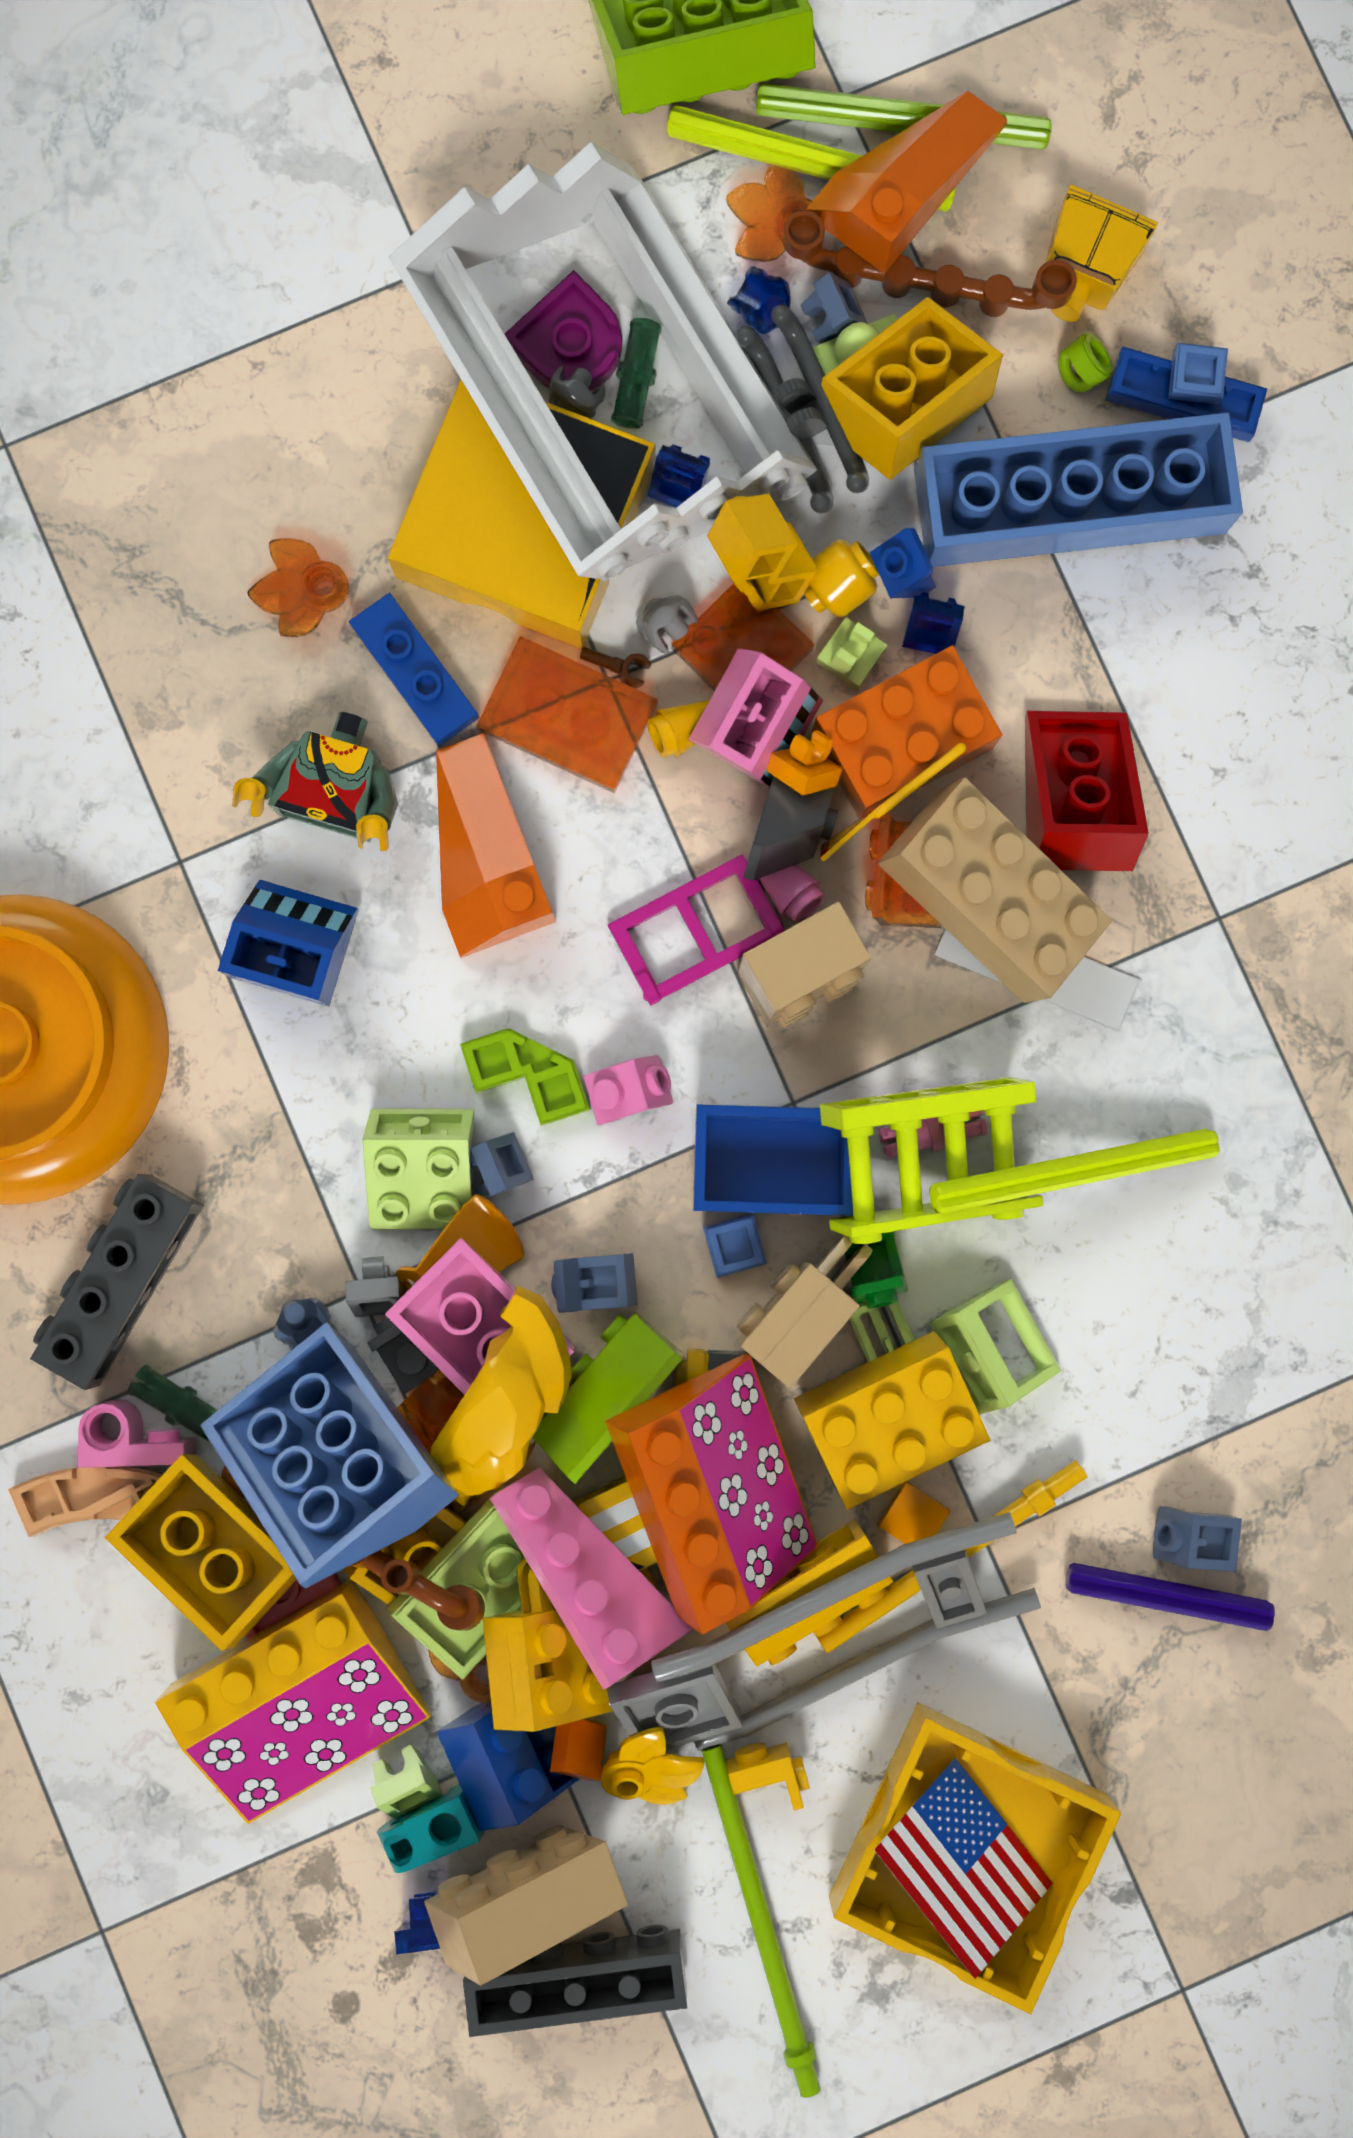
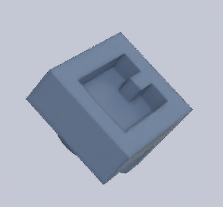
M1160 1506L1154 1530L1153 1557L1190 1569L1236 1572L1242 1519L1230 1515L1187 1512L1172 1507Z

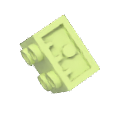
M474 1109L370 1110L362 1139L370 1228L444 1229L458 1210L472 1198L470 1148L475 1128Z

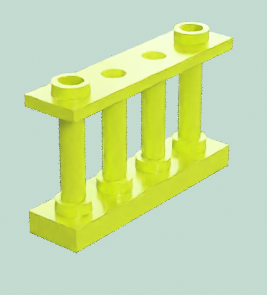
M1005 1077L820 1104L821 1125L841 1130V1136L847 1138L853 1216L829 1219L830 1230L850 1237L851 1243L869 1244L881 1241L882 1233L992 1215V1218L998 1220L1017 1219L1024 1216V1209L1042 1207L1043 1196L1036 1194L944 1214L934 1211L930 1203L923 1204L917 1136V1129L922 1127V1119L938 1117V1122L943 1123L948 1181L969 1177L965 1122L970 1120L969 1112L984 1110L985 1115L990 1116L994 1171L1015 1167L1011 1115L1017 1113L1016 1105L1036 1103L1035 1081ZM890 1124V1129L896 1130L902 1207L875 1212L869 1136L874 1134V1126Z

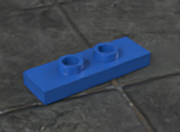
M1122 346L1118 353L1105 401L1167 419L1229 413L1232 437L1246 442L1252 440L1256 432L1267 388L1225 376L1223 399L1218 405L1168 399L1172 361Z
M390 592L348 621L438 747L480 718L477 711Z

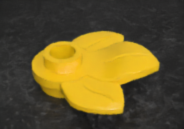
M650 1728L629 1736L622 1741L619 1750L608 1756L601 1770V1785L607 1793L619 1799L631 1800L638 1797L648 1803L673 1804L688 1797L685 1787L696 1782L704 1768V1758L666 1754V1736L663 1728Z

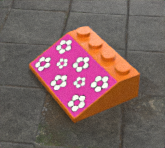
M745 1353L605 1421L677 1617L703 1635L750 1610L819 1547L750 1354Z

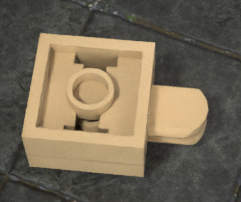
M841 1235L815 1267L805 1261L798 1267L789 1263L770 1285L776 1291L771 1300L764 1308L755 1303L737 1324L736 1327L742 1332L737 1339L740 1347L789 1389L792 1388L860 1307L858 1303L842 1291V1288L871 1255L873 1249L869 1245L862 1244L831 1280L826 1277L827 1273L852 1244L848 1236Z

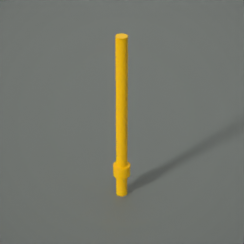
M1074 1460L1045 1481L1041 1482L1037 1479L1021 1490L1023 1496L992 1517L1010 1512L1015 1527L1035 1513L1040 1517L1056 1506L1054 1500L1087 1479L1088 1476L1078 1461ZM993 1541L965 1549L968 1558ZM914 1570L885 1588L887 1594L880 1601L865 1609L857 1607L842 1617V1622L835 1629L823 1636L817 1637L826 1653L828 1654L920 1592L921 1589Z

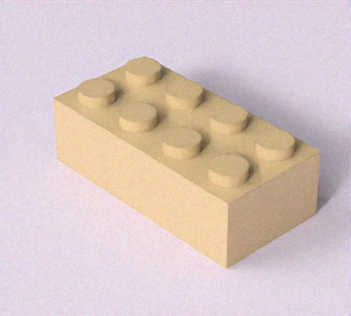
M966 777L940 788L877 863L1023 1003L1051 998L1113 921Z

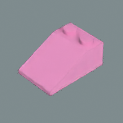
M460 1238L385 1315L465 1395L484 1366L490 1340L503 1334L511 1326L500 1315L504 1306L506 1307L512 1298L516 1288L463 1238ZM564 1335L569 1355H571L575 1351L576 1346Z

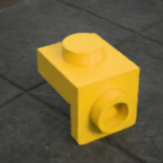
M787 1742L766 1748L765 1743L749 1744L737 1749L735 1757L726 1759L733 1795L786 1781L793 1810L796 1811L804 1808L801 1791L810 1789L802 1756L791 1759Z

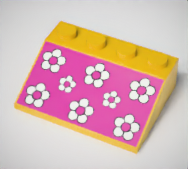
M351 1579L265 1628L252 1638L241 1642L171 1683L155 1701L158 1710L181 1750L247 1824L426 1721L432 1715L358 1585Z

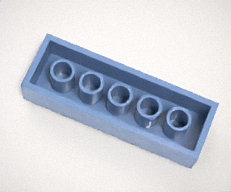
M1229 413L926 446L921 448L914 469L924 549L933 567L1226 534L1243 514Z

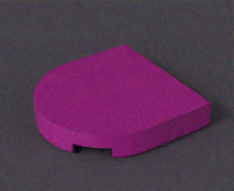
M575 270L568 274L504 333L523 366L547 388L550 386L553 374L559 367L564 365L566 380L570 379L576 368L588 370L592 376L588 389L592 391L600 387L602 383H605L613 375L622 355V334L616 314Z

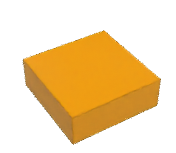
M906 1481L900 1486L877 1525L899 1541L907 1544L936 1535L951 1511Z

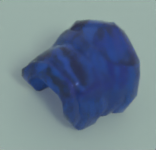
M750 266L745 273L744 283L735 296L729 297L727 305L738 314H742L743 320L757 332L766 334L778 328L771 318L772 309L777 305H786L790 308L789 283L782 277L768 275L763 269Z

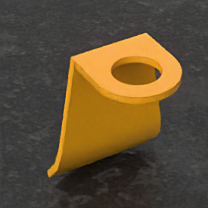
M475 1194L452 1217L417 1267L402 1266L396 1271V1277H399L407 1292L412 1287L408 1279L416 1283L460 1238H463L500 1272L509 1265L523 1259L524 1249L522 1241L512 1223L491 1201Z

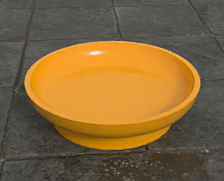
M24 894L0 895V1204H28L63 1196L87 1185L113 1167L133 1147L152 1118L162 1094L169 1059V1032L166 1012L153 976L131 944L114 928L97 916L64 901Z

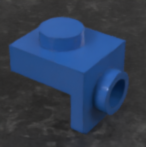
M905 528L869 552L890 599L922 597L936 588L931 576L934 571L916 529Z

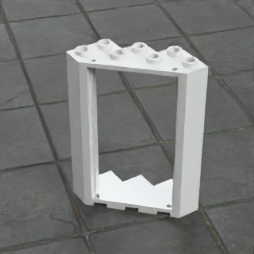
M590 142L553 176L527 164L490 199L463 187L388 256L578 576L601 579L603 581L609 580L634 564L661 552H672L686 541L710 531L720 508L726 500L736 496L749 497L768 493L774 502L780 498L781 500H787L800 493L807 486L805 479L817 471L816 466L799 438L790 433L785 415L748 354L738 344L736 334L635 168L595 143ZM591 222L598 229L745 473L738 481L716 476L677 508L654 503L622 529L619 527L466 269Z

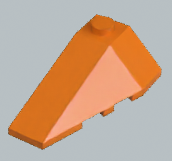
M966 91L837 171L806 210L817 214L821 218L827 232L885 274L1005 128L1008 119L974 94Z
M484 733L436 750L442 911L460 958L555 923L556 920Z

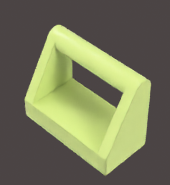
M1012 1278L993 1286L929 1322L933 1331L949 1347L979 1415L1010 1407L1061 1372L1057 1361ZM998 1299L1001 1301L1037 1370L1017 1381H1014L978 1312Z

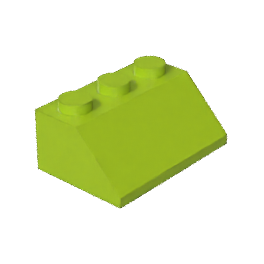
M636 1311L628 1320L620 1313L600 1336L607 1344L599 1354L592 1359L585 1353L572 1368L570 1380L573 1384L568 1388L558 1413L544 1412L539 1427L532 1437L574 1484L577 1483L612 1442L605 1421L647 1401L683 1359L682 1351Z

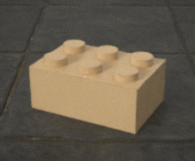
M838 901L744 953L738 970V976L766 1026L769 1027L779 1022L782 1029L809 1015V1011L813 1009L812 1006L817 1003V999L824 997L827 1004L854 990V986L859 984V980L865 977L862 970L871 960V956L841 903Z
M563 1825L553 1826L537 1834L534 1837V1845L520 1852L512 1849L493 1856L486 1862L488 1868L469 1878L468 1874H462L440 1884L437 1888L439 1894L425 1900L424 1903L445 1964L481 1986L628 1906L606 1841L586 1835L583 1832L565 1828Z

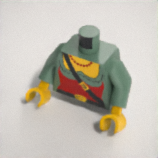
M339 712L331 737L306 731L300 741L290 742L252 778L239 779L233 787L232 806L237 807L241 801L251 800L250 815L259 817L264 811L265 800L270 798L268 805L279 816L357 838L358 848L360 849L364 848L363 844L365 841L370 842L371 838H379L380 851H387L389 848L388 830L396 813L398 801L389 770L381 765V760L375 751L361 747L368 721L351 713Z

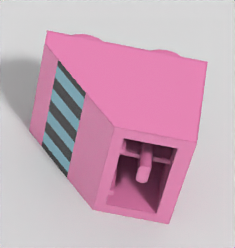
M738 648L688 740L770 789L773 775L766 770L771 753L790 748L795 735L800 734L804 736L823 699L802 678L763 653Z

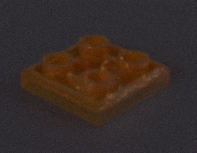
M733 583L698 618V623H692L689 626V630L684 637L675 640L671 644V649L715 692L738 648L761 652L789 671H792L814 650L815 644L777 607L757 611L745 593H741Z

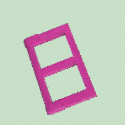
M743 854L608 924L611 934L643 992V999L650 1006L739 959L747 951L785 931L783 923L777 917L758 881L743 878L748 863ZM736 875L765 929L717 953L688 899ZM676 906L705 960L656 985L628 930Z

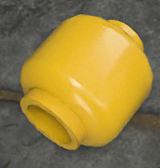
M837 540L812 559L819 571L809 581V587L804 595L818 613H822L827 609L837 617H844L877 592L876 577L879 573L871 555L859 541L850 544L846 540Z

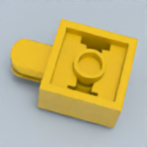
M524 1558L517 1566L521 1610L482 1618L494 1730L535 1732L612 1712L613 1710L609 1705L607 1688L603 1690Z

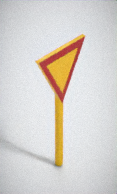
M958 743L886 801L823 843L820 853L822 862L827 860L873 818H881L966 751V745Z

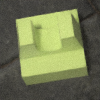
M845 617L817 657L816 664L858 691L886 651L888 645L875 637V633L861 623L857 622L856 624Z
M412 1745L401 1749L405 1759V1766L396 1775H393L390 1764L385 1760L381 1759L373 1763L375 1785L370 1788L376 1807L394 1819L442 1795L436 1775L430 1771L418 1749Z

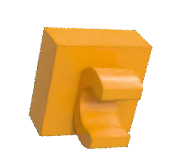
M815 730L812 733L811 741L798 734L793 738L790 748L772 752L766 771L804 796L836 787L843 768L827 758L832 749V739Z

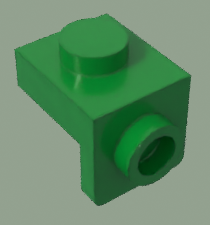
M893 1231L882 1233L881 1241L867 1244L873 1251L851 1278L852 1287H850L852 1298L857 1303L866 1301L868 1309L897 1303V1294L908 1291L896 1236ZM851 1244L844 1253L846 1261L862 1244Z

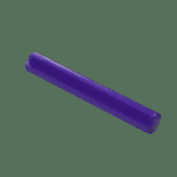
M1078 1563L1070 1564L1067 1570L1066 1589L1073 1594L1268 1631L1273 1626L1275 1607L1267 1600Z

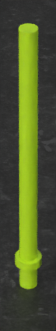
M719 1744L703 1749L701 1752L787 2049L783 2052L785 2063L788 2068H792L794 2071L800 2096L803 2098L812 2097L821 2091L813 2061L817 2058L814 2044L807 2042L740 1807L736 1795H733L722 1745Z

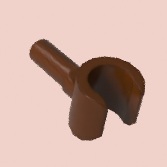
M583 647L580 654V659L619 674L622 684L630 689L639 688L645 682L630 676L627 667L633 664L643 669H650L651 667L650 660L643 654L638 653L631 654L623 660Z

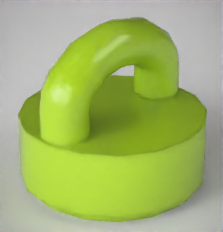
M1085 332L1068 344L1061 351L1058 358V369L1062 380L1069 389L1077 393L1089 391L1112 375L1113 364L1111 357L1103 343L1091 333ZM1071 363H1072L1074 369L1076 370V372L1078 373V375H1079L1083 380H1080V379H1078V378L1075 376V374H1074V372L1072 371V368H1071Z

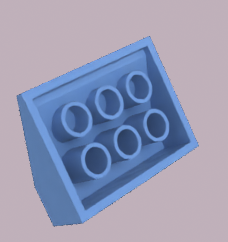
M327 1322L200 1425L299 1584L304 1588L416 1532L459 1496L353 1345Z

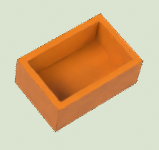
M953 645L817 716L812 729V733L818 730L832 739V749L827 758L843 768L839 783L858 818H861L886 801L958 743H964L966 751L919 788L993 750L1003 736Z

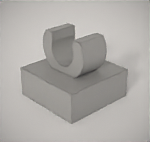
M384 1256L362 1258L363 1280L346 1281V1302L355 1317L384 1315L406 1293L398 1276L389 1277V1266L385 1265Z

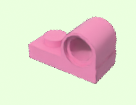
M115 1399L95 1405L87 1410L80 1420L77 1468L172 1465L181 1454H196V1437L180 1438V1429L148 1430L147 1439H143L141 1413L136 1405L128 1400ZM106 1413L113 1414L120 1422L121 1431L117 1440L110 1439L102 1431V1418Z

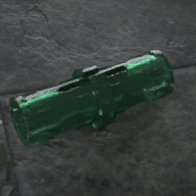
M633 318L630 321V331L624 360L617 365L616 376L620 381L611 421L624 428L639 429L640 426H643L649 386L654 385L656 381L657 371L653 368L662 327L659 323L647 318Z
M145 1364L135 1377L152 1386L153 1390L140 1381H132L127 1389V1394L137 1397L165 1414V1421L172 1426H176L179 1423L210 1442L200 1425L217 1412L218 1409L196 1397L197 1391L192 1387L186 1386L183 1389Z

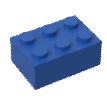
M697 1104L693 1211L853 1216L847 1138L841 1136V1130L821 1125L820 1108Z

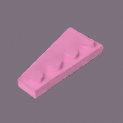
M540 1467L490 1498L603 1690L615 1684L694 1629L677 1617L672 1604Z

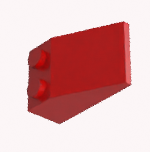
M1027 711L1025 716L1027 838L1060 870L1133 871L1149 832L1127 713Z

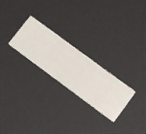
M945 929L935 956L1001 982ZM1083 957L1051 998L1043 1000L1119 1031L1139 979Z

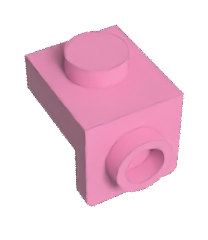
M658 1055L631 1059L583 1076L597 1125L608 1124L673 1103L670 1092V1075L662 1065L661 1058Z

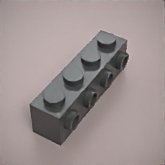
M137 1174L134 1180L129 1178L121 1186L113 1202V1205L118 1207L109 1224L99 1226L87 1245V1251L91 1255L81 1271L77 1269L68 1277L60 1292V1297L64 1298L63 1303L55 1316L50 1315L42 1322L33 1339V1342L38 1346L30 1359L83 1390L101 1385L204 1207V1204L153 1175Z
M664 1925L643 1927L636 1932V1935L615 1937L611 1932H597L586 1936L583 1942L562 1944L560 1942L481 1986L465 1976L463 1978L469 2037L687 2008V1982L680 1929L668 1930V1927Z

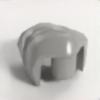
M679 595L650 600L643 606L636 620L638 632L662 653H669L667 649L668 645L659 633V629L663 627L673 640H679L687 634L689 624L698 623V617L693 607L685 598Z

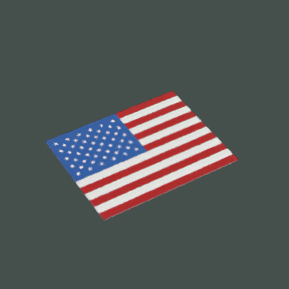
M956 1758L951 1761L874 1849L974 1979L978 1977L1053 1884Z

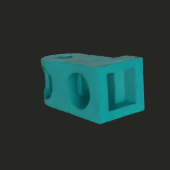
M458 1784L450 1788L448 1793L396 1819L389 1820L377 1830V1835L394 1872L403 1873L480 1842L485 1830L480 1831L461 1786Z

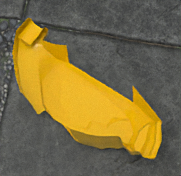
M520 1286L516 1287L512 1298L507 1306H504L500 1315L511 1326L503 1334L490 1340L484 1366L435 1440L436 1429L430 1455L459 1494L450 1504L461 1511L470 1506L472 1501H478L481 1494L485 1491L498 1489L523 1468L535 1447L536 1441L530 1446L529 1442L538 1429L544 1412L558 1413L566 1398L571 1380L570 1355L559 1321L540 1295Z

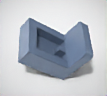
M633 1253L578 1257L554 1261L551 1287L559 1313L638 1306Z

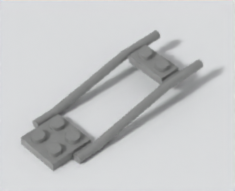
M1008 1512L904 1544L705 1645L652 1660L653 1672L633 1674L624 1681L615 1683L607 1688L609 1705L629 1736L650 1728L662 1727L666 1736V1750L694 1742L699 1751L749 1736L941 1638L1041 1609L1035 1588L984 1603L965 1551L967 1548L1016 1534L1011 1513ZM912 1565L932 1616L931 1620L741 1715L740 1708L720 1674L716 1663Z

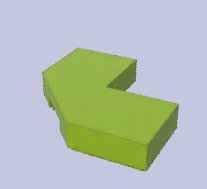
M510 1028L460 1044L475 1093L478 1094L525 1078L541 1126L590 1111L574 1060Z

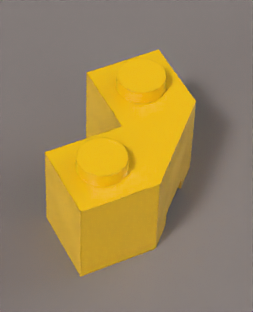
M769 493L749 497L736 496L726 500L707 534L710 543L735 586L741 593H745L757 611L797 604L809 587V581L819 571L790 522L786 523Z

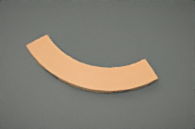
M127 1466L71 1468L32 1478L8 1490L28 1537H35L53 1528L73 1522L94 1519L121 1520L164 1473Z

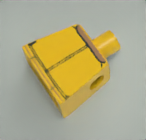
M1070 184L1056 219L1046 262L1061 260L1068 263L1076 273L1077 284L1069 302L1063 307L1051 309L1052 313L1061 320L1076 322L1085 304L1098 310H1105L1144 254L1159 222Z

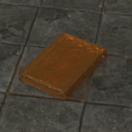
M519 636L476 727L480 732L615 794L647 728V720L651 719L658 705V699Z

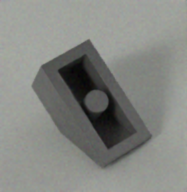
M773 776L743 878L754 881L814 858L820 838L830 840L835 826L838 810L829 808L835 787L803 796Z

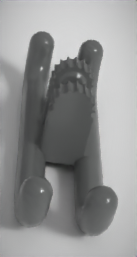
M777 305L771 312L772 321L786 338L805 381L800 378H792L783 382L770 351L753 328L749 326L740 327L736 333V340L749 355L785 415L790 433L799 438L816 466L817 471L805 479L812 494L810 505L813 511L826 513L833 507V494L809 440L810 438L826 429L828 430L847 473L846 486L849 491L858 494L867 490L869 475L862 457L852 450L821 386L822 378L825 374L805 330L789 307Z

